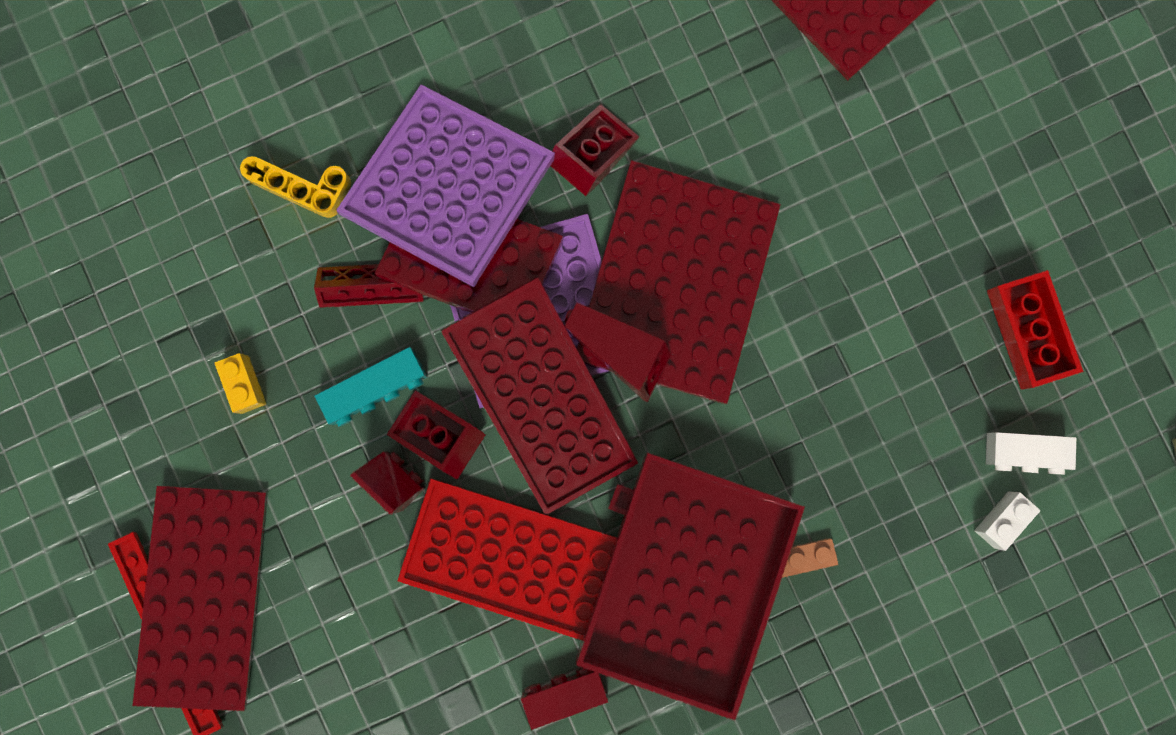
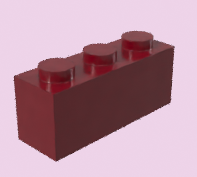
M580 667L575 670L576 674L566 677L565 674H561L551 678V683L541 686L540 683H536L526 687L525 692L521 695V702L531 730L608 703V695L600 673Z

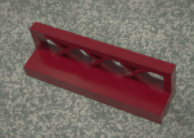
M379 264L318 267L314 285L319 308L424 302V295L376 277L375 271ZM360 274L362 275V276H361L360 278H358V279H351V278H350V277H352L353 275H360ZM325 276H336L333 280L323 281Z

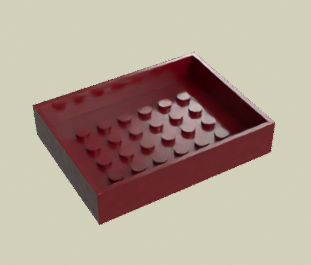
M645 453L576 657V665L736 720L805 507L653 454Z

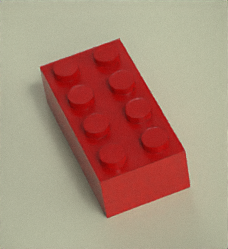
M1048 270L987 290L1021 390L1034 388L1084 372Z

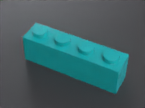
M408 347L315 395V398L328 424H337L338 427H341L353 420L351 416L359 412L364 415L376 409V403L385 400L387 403L400 396L399 392L408 387L409 390H413L423 385L422 380L428 376L414 349Z

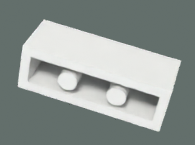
M987 433L986 464L995 465V470L1012 471V466L1022 467L1021 472L1038 473L1039 468H1048V474L1065 475V470H1075L1076 438Z

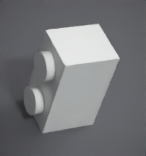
M1008 491L974 531L994 549L1006 551L1041 510L1020 492Z

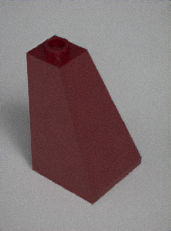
M576 303L574 308H571L565 317V328L642 400L648 402L671 356L665 341L580 303Z

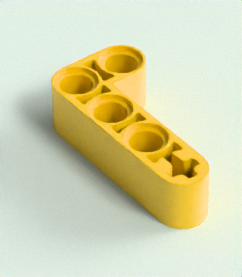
M247 157L240 165L241 174L252 184L326 218H331L338 214L336 210L351 188L350 177L339 166L327 168L318 185L257 157ZM253 169H260L265 174L264 177L258 173H252ZM338 175L343 176V180L339 185H332L334 177ZM279 177H284L283 184L279 187H274L275 180ZM302 188H307L306 196L297 198L298 191ZM324 199H331V205L327 209H321V202Z

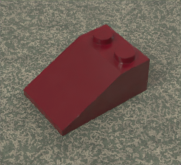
M600 104L555 144L552 150L555 156L551 167L582 194L587 196L637 142L639 136Z
M416 390L386 434L455 479L459 478L486 434Z
M383 451L350 475L390 515L404 511L425 489L421 484L424 480L414 470L408 472L402 466L405 463L404 460L394 451L391 454L388 451Z

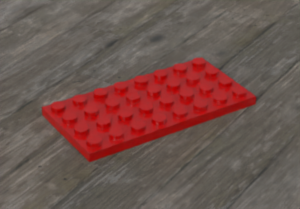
M431 478L397 581L582 640L617 537Z

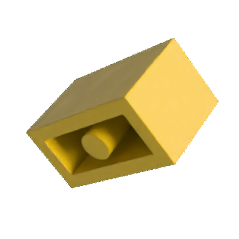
M238 353L215 362L232 413L243 414L266 405L248 355Z

